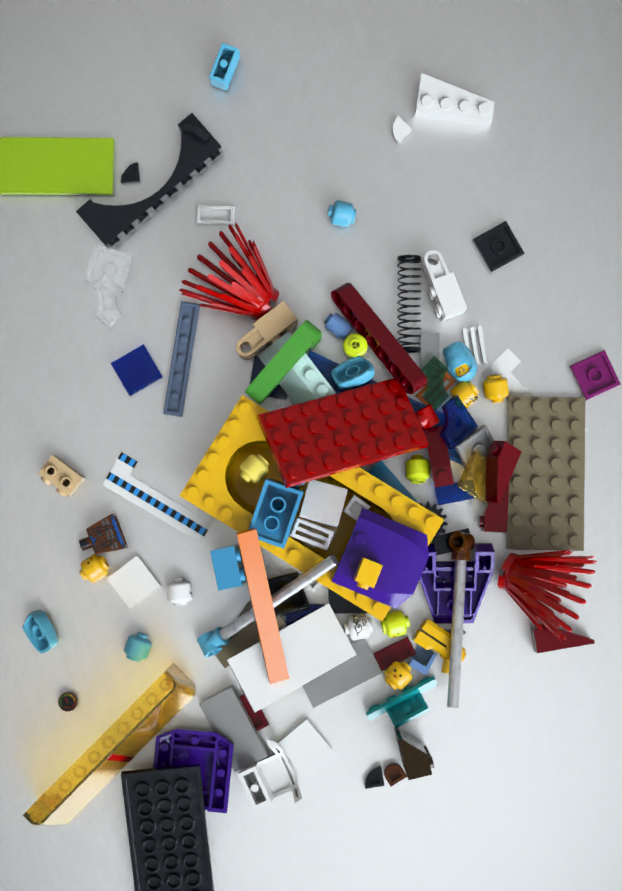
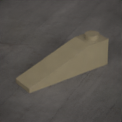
M251 600L237 618L252 609ZM283 616L276 618L279 629L286 623V620ZM255 621L231 636L229 643L222 645V650L215 654L224 668L229 666L227 659L260 641Z

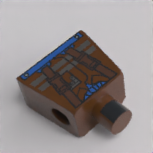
M116 513L110 514L86 529L88 537L79 540L82 551L93 547L95 554L128 548Z

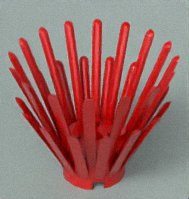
M235 222V228L239 235L231 224H229L228 228L256 275L226 235L219 231V236L228 246L231 257L242 270L240 271L211 241L208 242V246L222 259L219 261V265L225 272L201 254L197 255V259L231 285L215 275L208 274L205 276L193 268H189L188 272L225 293H219L187 280H182L181 282L223 301L186 289H179V291L183 292L181 295L210 303V305L199 304L201 307L249 316L255 321L271 310L270 304L272 300L277 301L279 291L272 285L254 240L253 244L250 239L247 242L240 227Z
M570 550L522 555L510 553L502 565L501 569L504 571L503 575L498 577V588L508 593L538 629L542 630V626L538 622L539 620L559 641H561V638L566 640V636L557 628H560L561 625L569 632H572V628L554 615V612L544 604L561 614L569 615L575 620L579 619V615L559 604L561 599L545 590L582 605L586 604L585 599L570 594L569 591L562 588H566L567 584L590 589L592 587L590 583L576 580L577 576L570 573L594 574L595 570L583 569L582 567L584 564H595L596 560H589L595 556H564L572 554L573 551Z

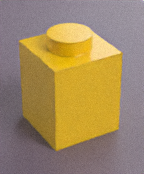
M362 557L353 580L357 582V586L366 590L369 587L374 588L383 565Z

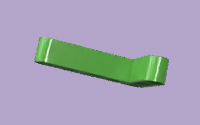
M308 320L304 321L248 386L245 393L261 405L307 350H313L322 339V332Z

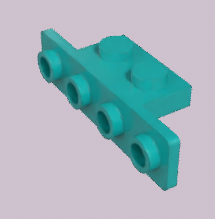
M434 676L425 677L416 686L405 688L402 691L403 693L388 697L385 700L386 702L380 705L371 706L368 709L369 711L366 712L368 719L371 721L387 712L395 728H398L430 711L421 694L437 686Z

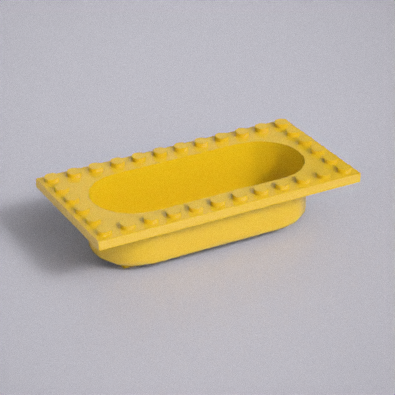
M243 395L179 495L237 532L249 530L265 479L269 477L283 482L257 420L259 414L269 411ZM251 454H260L269 463L268 474L258 483H253L252 481L247 483L240 476L242 473L240 465ZM360 467L316 479L320 482L348 489L343 510L355 495L370 506L369 511L426 534L428 546L444 521L438 515ZM309 482L299 485V488L304 489V493L290 534L297 517L334 532L328 549L324 550L294 538L290 534L284 549L259 540L261 547L303 573L330 555H334L339 564L356 524V520L343 512V510L338 528L299 517ZM299 522V527L328 538L329 534ZM296 530L295 534L325 545L326 541ZM338 565L316 579L322 585L380 621H383L391 608L386 604L331 582Z

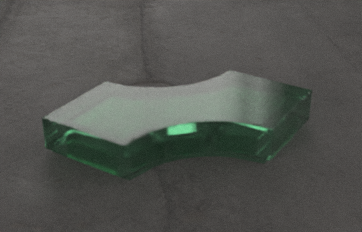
M434 356L422 368V372L427 378V388L422 398L437 410L449 397L443 383L444 375L448 368Z

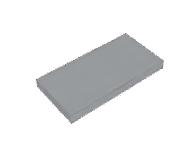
M366 639L352 644L356 653L354 657L303 685L313 708L382 673Z
M234 686L199 703L212 730L234 743L232 760L234 772L269 756Z

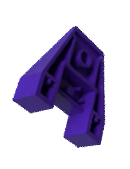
M475 543L472 550V561H467L463 623H474L493 575L495 551L492 543ZM429 544V558L420 577V582L434 623L452 624L455 561H436L435 545Z

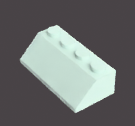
M287 332L259 356V359L265 366L292 336L290 332ZM306 353L279 383L295 405L336 394Z

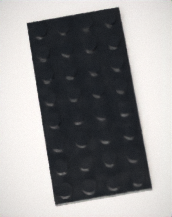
M200 763L122 771L121 781L135 891H215Z

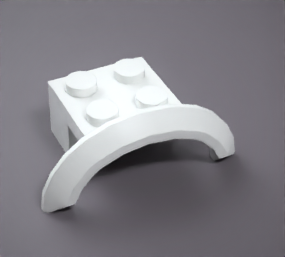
M268 739L266 742L275 754L241 769L238 773L241 783L254 810L271 803L274 798L292 791L294 804L297 811L300 812L303 798L291 764L281 746L277 742Z

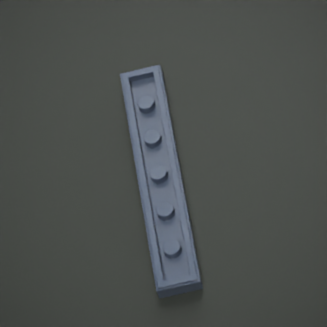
M181 301L163 411L165 415L183 417L200 306L196 303Z

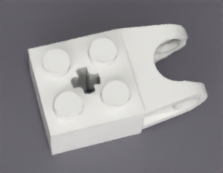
M436 250L427 252L421 266L429 287L427 290L429 299L434 300L436 306L434 307L436 317L441 318V321H445L463 314L467 306L454 272L449 273L440 252ZM428 260H434L436 265L429 264Z

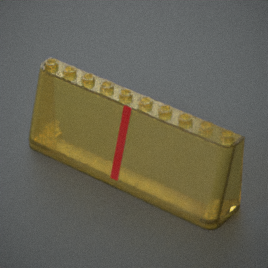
M173 662L94 744L34 802L23 816L33 825L68 824L196 694L194 682Z

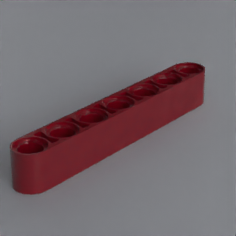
M345 283L331 292V298L355 330L365 337L368 346L406 393L413 394L427 385L425 374L351 283Z

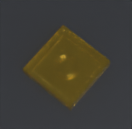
M472 452L457 486L482 503L489 504L485 501L486 458L478 452Z

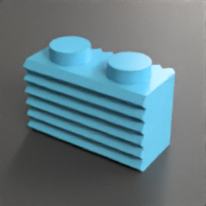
M222 43L221 47H219V54H217L216 61H214L213 68L211 69L212 72H210L209 80L212 86L227 91L239 61L240 52L238 48Z

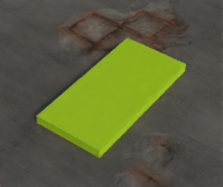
M0 137V195H114L115 140L114 138Z

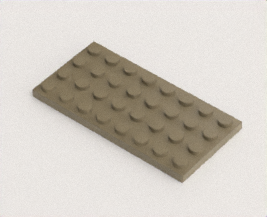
M508 396L507 442L522 452L509 481L506 549L584 551L585 398Z

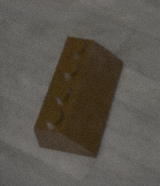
M399 727L394 728L408 780L432 775L431 769L435 767L427 746H423L420 740Z

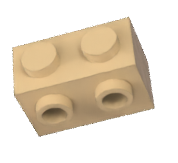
M51 455L38 472L42 476L40 479L49 486L52 483L57 487L56 492L63 497L66 495L72 497L86 479L56 455Z

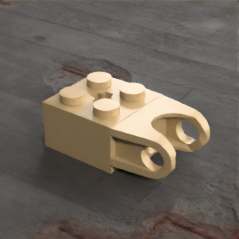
M282 301L253 323L254 329L237 342L236 350L239 356L244 360H250L287 332L293 333L297 329V317L287 304ZM245 345L251 346V350L247 353L241 351Z

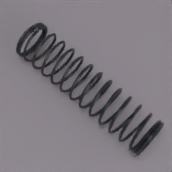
M400 255L397 257V260L400 262L399 264H397V266L402 270H399L397 274L403 277L397 279V281L401 283V285H399L397 289L403 292L397 294L399 298H402L397 302V304L403 307L398 308L397 311L403 314L397 316V318L399 320H402L403 322L398 323L397 326L404 329L397 331L399 335L403 336L399 337L397 341L405 343L401 344V346L422 344L421 342L415 343L399 340L408 337H421V335L402 334L399 333L400 331L422 329L420 327L412 328L399 325L408 322H421V320L401 319L399 318L401 316L422 314L419 312L409 313L399 311V309L408 307H421V305H405L399 302L405 300L422 299L417 297L407 298L399 296L400 294L408 292H421V290L400 289L399 287L405 285H421V283L401 282L399 281L400 279L408 277H422L421 275L408 276L399 274V272L405 270H421V268L400 267V264L422 262V257L419 255ZM403 347L407 353L422 351L420 347Z

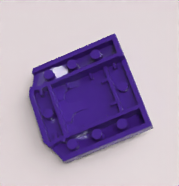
M362 508L331 582L397 609L414 594L429 558L427 535ZM362 557L383 565L375 587H369L368 590L357 586V582L353 580Z
M175 728L157 735L153 768L200 763L205 810L218 813L228 812L234 743L215 731Z

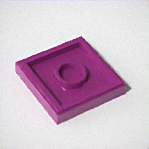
M605 350L569 366L585 401L621 385Z

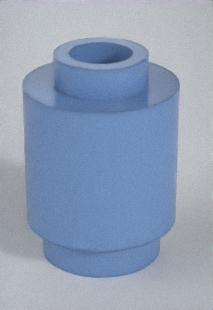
M330 313L324 321L326 324L324 328L338 339L342 338L344 340L353 329L350 323L338 313L334 315Z

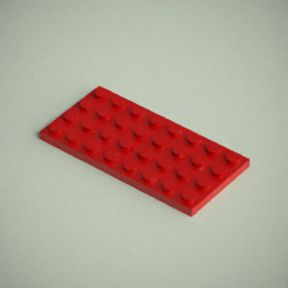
M395 378L262 413L257 416L261 430L286 488L422 449L429 445L406 392Z

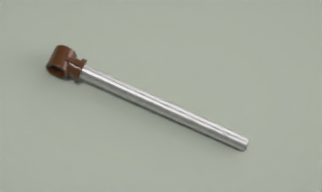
M459 531L452 533L449 537V545L452 548L451 560H455L447 707L459 708L466 563L471 561L470 554L475 544L472 534Z

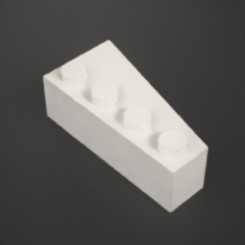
M421 73L414 117L490 126L493 117L494 101Z

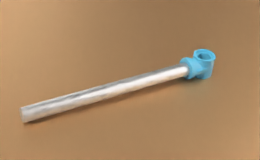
M330 555L271 595L273 607H276L337 566L338 561L336 557ZM250 609L224 628L217 627L214 631L207 632L198 637L197 641L204 656L207 658L219 653L222 650L221 646L227 645L231 636L254 622L253 609Z

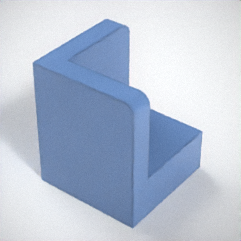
M417 645L415 649L416 655L412 656L407 664L426 675L437 654L430 649L426 650Z

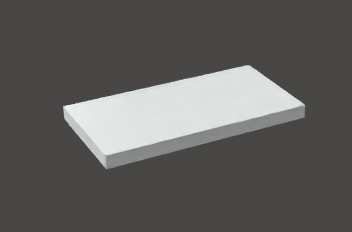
M329 603L279 630L289 679L272 684L269 683L260 641L227 659L254 712L259 711L356 655Z

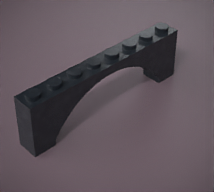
M193 113L189 114L178 124V128L181 131L179 159L171 177L159 191L142 201L127 205H103L94 203L89 199L76 211L108 249L116 247L121 242L120 239L123 236L130 235L135 230L137 224L147 221L150 213L161 209L164 201L175 197L179 192L178 189L183 185H189L197 173H203L211 161L215 162L222 156V146ZM192 124L200 127L209 135L207 142L183 131L184 125Z

